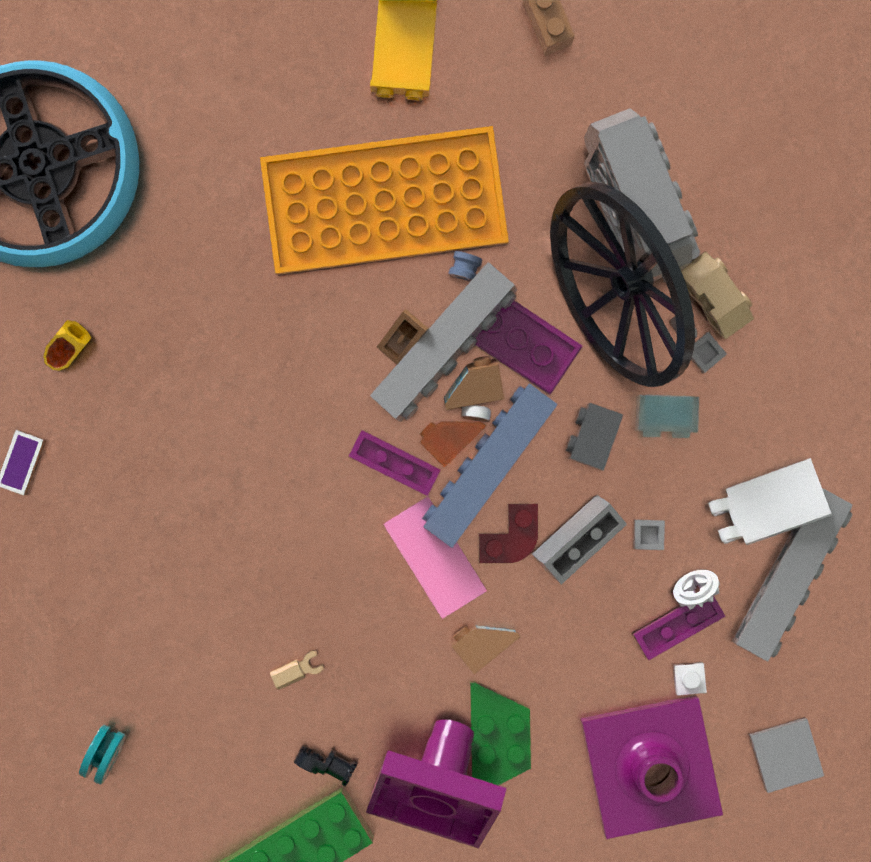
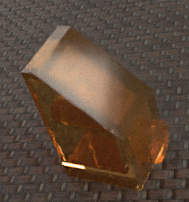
M440 421L437 425L431 422L420 433L423 437L420 444L445 468L486 425L483 422Z

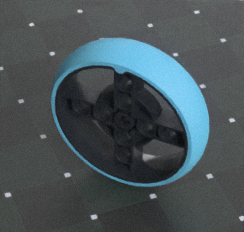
M28 60L1 65L0 108L7 130L0 136V194L2 193L15 204L34 209L44 244H20L0 237V262L22 267H48L74 261L102 245L117 230L129 212L135 197L139 178V153L134 130L125 111L115 97L99 82L81 71L48 61ZM51 86L75 93L87 101L99 113L105 124L68 135L57 125L37 119L27 87ZM22 102V111L19 114L13 115L12 107L14 104ZM32 130L33 135L30 141L22 143L21 135L23 132ZM98 140L97 149L93 152H86L88 141ZM63 149H69V158L65 161H58V153ZM115 156L114 179L104 204L85 226L74 233L64 198L70 194L76 185L80 167ZM35 158L41 162L37 164L38 169L36 170L30 167V165L34 164L32 160ZM12 167V177L8 180H3L2 172L4 169ZM44 186H50V195L45 199H40V189ZM58 213L60 215L58 225L49 227V217L52 214Z

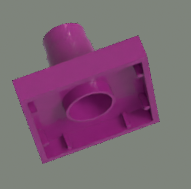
M696 695L580 718L606 839L723 815L700 701ZM660 763L671 766L670 773L664 782L656 786H645V775L649 768Z
M438 720L434 724L421 761L389 750L387 751L372 790L366 813L479 849L501 812L507 788L467 776L471 746L475 735L474 731L456 721Z

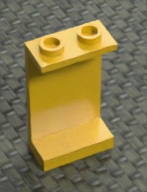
M379 0L372 80H370L371 92L376 93V96L393 98L394 94L405 95L406 99L415 101L423 100V97H429L437 0Z

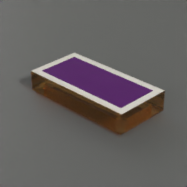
M19 430L15 431L0 472V487L21 495L27 494L46 441L45 439Z

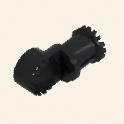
M307 747L300 748L294 760L297 766L313 774L320 773L324 775L327 773L342 781V785L346 787L358 764L357 762H348L337 756L336 751L332 749L326 759L320 756L319 753L316 754L315 751L311 753V749L307 751Z

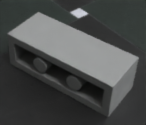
M596 495L532 555L562 585L627 524L610 503Z

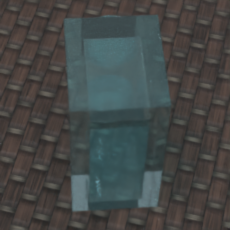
M636 396L635 431H643V437H661V432H672V438H690V433L698 432L699 397Z

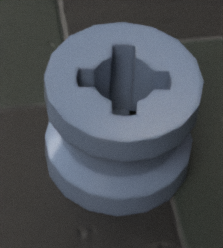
M455 251L453 256L455 263L449 269L448 274L471 282L477 275V268L482 265L483 259L472 254Z

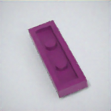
M361 430L349 454V457L428 496L440 472V469Z
M713 596V602L706 601L703 603V607L696 605L690 610L687 606H680L636 631L633 635L647 660H651L726 616Z

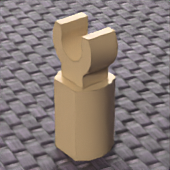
M317 651L307 653L301 662L294 660L271 671L270 675L276 688L280 690L305 678L306 673H320L324 669L323 665L312 667L309 663L310 658L318 654Z

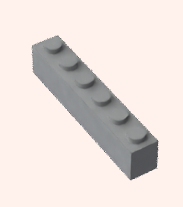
M488 262L370 396L396 420L401 422L404 418L406 420L410 419L417 411L418 406L416 404L423 396L428 398L438 387L436 382L443 374L447 376L454 370L458 364L455 360L462 352L466 354L475 346L477 335L482 330H489L496 322L497 318L495 315L501 308L507 309L517 297L515 293L518 290L516 286Z
M823 489L832 516L792 529L731 641L767 662L770 657L774 658L778 654L782 646L780 639L783 633L790 631L794 625L796 609L799 605L803 606L810 594V590H808L809 585L813 579L817 580L824 569L822 562L826 554L833 552L838 543L836 536L840 528H845L852 517L850 510L853 504Z

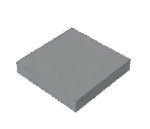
M806 718L749 734L767 793L824 776Z

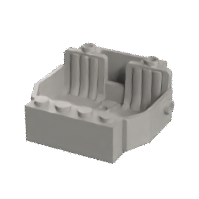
M630 108L591 123L584 136L585 145L589 153L584 166L591 182L609 185L635 202L660 231L670 247L680 270H683L692 260L700 255V250L694 238L698 236V232L688 210L684 211L679 200L682 199V192L678 183L671 181L667 171L671 169L670 163L652 122L648 124L646 116L640 117L639 114ZM599 201L608 225L624 250L617 211ZM630 224L636 260L645 261L650 256L651 251ZM656 264L651 269L654 281L663 278L664 282H666L658 264Z

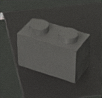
M588 403L586 408L581 407L575 424L580 425L576 436H570L565 451L570 453L568 459L604 471L623 414L593 403Z

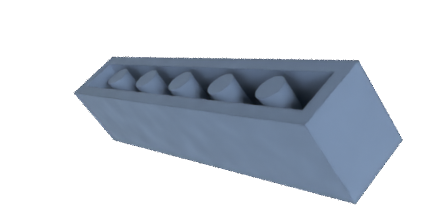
M530 383L525 389L519 386L510 398V401L514 403L508 412L502 409L492 424L496 426L495 430L490 436L485 433L476 444L475 448L479 450L473 460L469 457L465 459L457 470L461 473L459 479L455 484L451 481L448 482L440 493L444 498L438 507L432 504L422 518L426 521L423 527L451 548L456 544L558 405Z

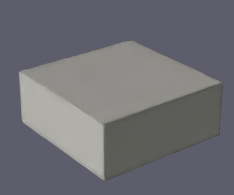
M707 332L695 342L691 360L704 374L725 357L727 353L713 336Z
M634 519L633 549L664 550L665 521Z

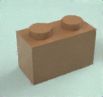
M523 0L524 7L545 56L572 45L575 35L560 0Z

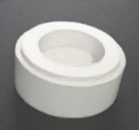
M478 405L462 407L461 417L487 422L490 421L491 410L490 408Z

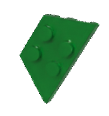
M470 681L471 729L475 734L471 746L472 777L499 786L531 769L530 708L498 692H494L475 681Z

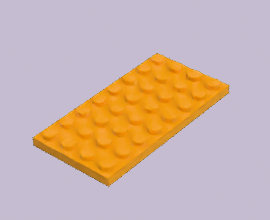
M493 126L260 157L276 275L509 243Z

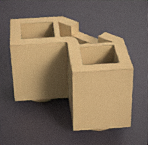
M705 251L681 270L689 295L701 305L709 324L724 339H727L754 319L750 311L752 306L750 299L744 292L738 290L728 276L726 266L718 257L713 259Z

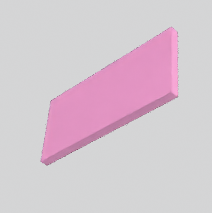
M426 497L383 525L443 619L487 590L457 542L451 548L423 527L426 521L422 518L433 504L430 498Z

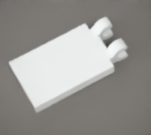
M811 458L726 489L727 498L717 499L708 503L714 517L727 512L731 515L734 526L718 530L724 544L744 538L746 545H750L832 516Z

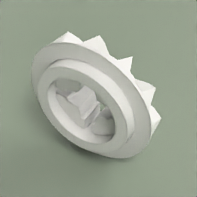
M696 570L678 580L674 587L673 595L681 607L687 606L690 610L696 605L703 607V603L706 601L713 602V596L720 593L718 587L720 582L715 573L709 570ZM698 585L700 591L695 593L696 586Z

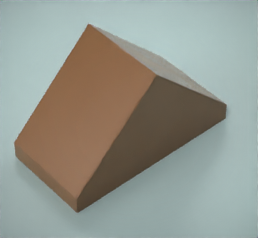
M405 309L378 344L377 348L398 364L426 333L428 328Z

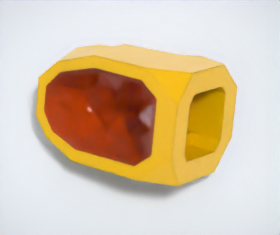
M67 320L45 348L43 355L45 365L52 370L58 371L68 368L91 339L88 331L76 321Z

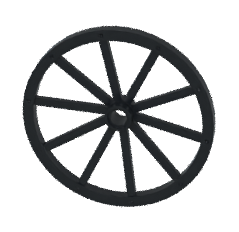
M587 182L566 191L554 207L550 226V241L559 285L577 324L599 355L613 369L630 381L647 387H659L677 379L685 372L692 359L695 344V323L689 292L670 247L645 212L619 190L606 184ZM580 199L585 203L613 252L570 216L574 205ZM594 200L600 201L617 211L624 250ZM630 224L651 251L650 256L645 261L636 260ZM567 227L614 268L570 259L567 247ZM656 264H658L663 274L671 298L653 286L654 278L651 269ZM572 270L609 278L613 289L586 307ZM619 297L624 300L615 346H613L599 329L592 315ZM651 298L675 314L677 327L676 344ZM634 305L647 369L638 366L623 355ZM646 311L672 358L669 366L662 371H657Z

